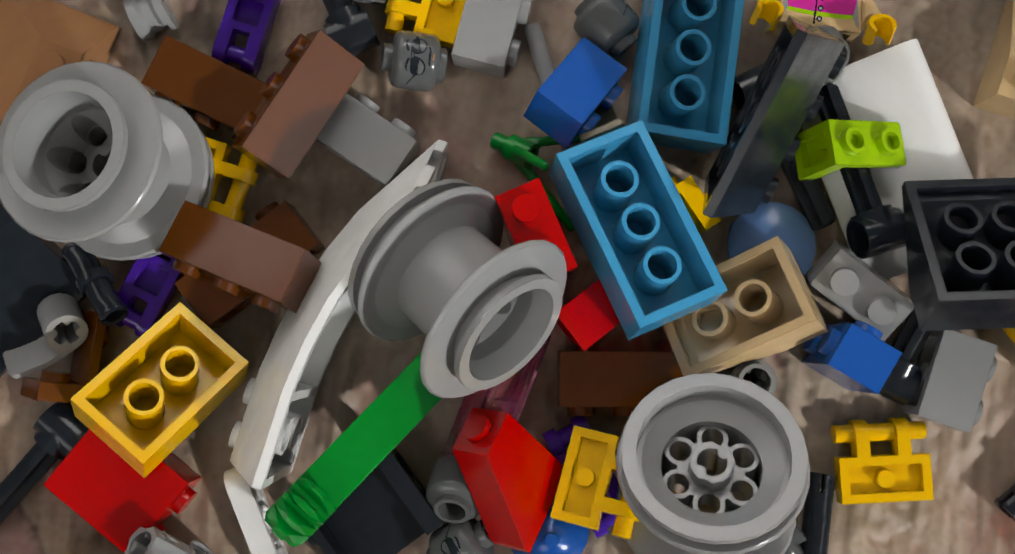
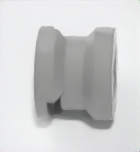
M167 0L123 1L126 14L133 28L144 42L154 39L156 32L166 27L172 30L179 28L177 19Z

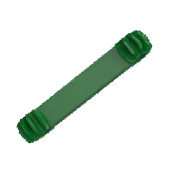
M421 353L266 511L265 521L272 528L271 531L281 541L284 539L291 547L302 545L442 399L431 394L422 383L419 371Z

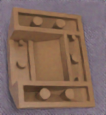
M0 0V125L17 96L31 82L46 72L68 63L81 61L107 63L121 28L52 0Z

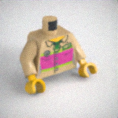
M756 0L755 9L749 20V24L754 26L758 19L767 21L765 34L779 36L790 15L812 26H834L848 44L861 34L862 28L864 31L862 43L868 46L873 44L875 36L884 39L885 45H890L897 28L896 20L887 14H881L874 0Z

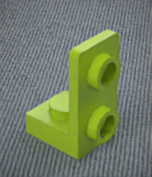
M828 119L796 135V137L801 139L795 153L799 180H815L842 168H900L906 165L903 139L898 122Z

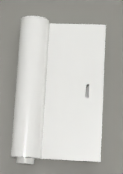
M918 39L905 41L844 67L843 72L833 84L839 87L850 119L898 122L900 125L906 165L900 168H869L883 205L891 204L892 208H898L904 213L902 196L904 181L974 179ZM819 113L816 114L812 122L804 120L801 125L803 131L822 123ZM839 169L823 176L822 180L847 241V224L850 218L856 215ZM906 247L862 259L886 279L908 272Z

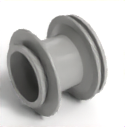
M81 61L68 63L52 69L31 82L17 96L0 125V201L15 223L30 234L47 241L74 242L86 252L103 259L124 261L151 258L162 254L158 250L185 200L206 209L210 202L214 185V160L210 145L197 123L183 108L169 99L150 94L138 79L119 67L104 62Z
M443 179L431 182L414 190L390 208L371 229L360 246L352 264L348 292L351 306L360 317L361 323L371 335L378 339L397 341L409 339L423 333L426 335L421 351L419 369L422 383L431 394L439 398L450 399L467 396L474 392L499 385L521 370L535 356L556 325L561 312L562 296L567 280V263L564 254L554 243L546 240H529L501 250L499 247L502 241L504 222L495 197L489 191L475 187L461 179Z
M717 373L690 374L672 379L655 388L640 401L626 422L618 441L616 454L618 488L616 500H620L621 494H623L626 503L639 520V522H634L630 540L626 539L634 554H784L788 549L796 527V518L804 506L810 487V463L805 438L796 419L785 405L767 390L750 381L732 375ZM706 470H713L714 476L707 475ZM674 484H681L687 491L682 494H675L669 489ZM743 491L747 501L736 500L731 493ZM702 504H710L718 512L715 514L701 512L698 507Z

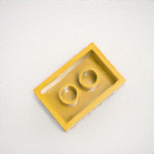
M179 302L78 391L70 401L75 417L145 478L246 380L249 362L185 305Z

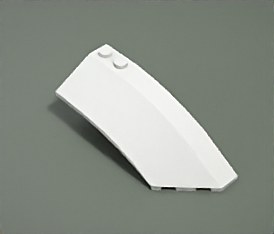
M437 140L357 211L319 259L322 264L297 313L287 310L257 377H251L245 388L243 403L248 405L243 421L235 423L228 442V446L233 448L230 462L252 488L262 490L292 472L319 386L334 351L355 314L348 292L352 264L359 248L375 224L399 200L424 185L441 180L450 152L448 142Z

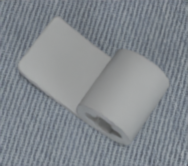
M64 293L49 295L38 305L37 316L44 336L36 341L3 353L7 372L11 377L18 379L47 368L66 357L87 339L88 325L79 303L74 297Z

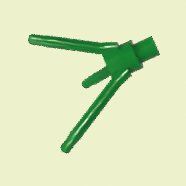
M496 132L490 141V148L501 152L503 159L514 163L515 167L529 181L539 178L533 171V166L543 171H547L550 167L548 162L538 157L539 149L544 146L559 145L550 136L525 137L524 139L515 134L508 137L499 132ZM577 135L572 143L581 142L580 135ZM541 181L556 217L569 232L574 231L575 228L569 216Z

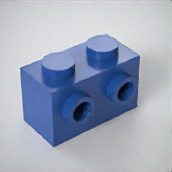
M583 37L537 90L523 117L567 149L577 135L595 128L601 119V116L596 113L597 110L601 107L608 111L620 96L623 89L617 84L627 68Z
M857 320L855 324L842 321L841 324H826L829 332L805 342L803 350L807 354L802 360L803 364L847 390L873 394L880 393L902 354L899 350L880 340L883 335L880 330L860 320Z

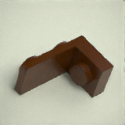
M82 310L89 332L83 344L74 350L70 373L42 370L40 378L23 377L20 395L36 401L71 403L70 399L102 371L99 364L102 349L109 340V326H104L100 323L95 311Z

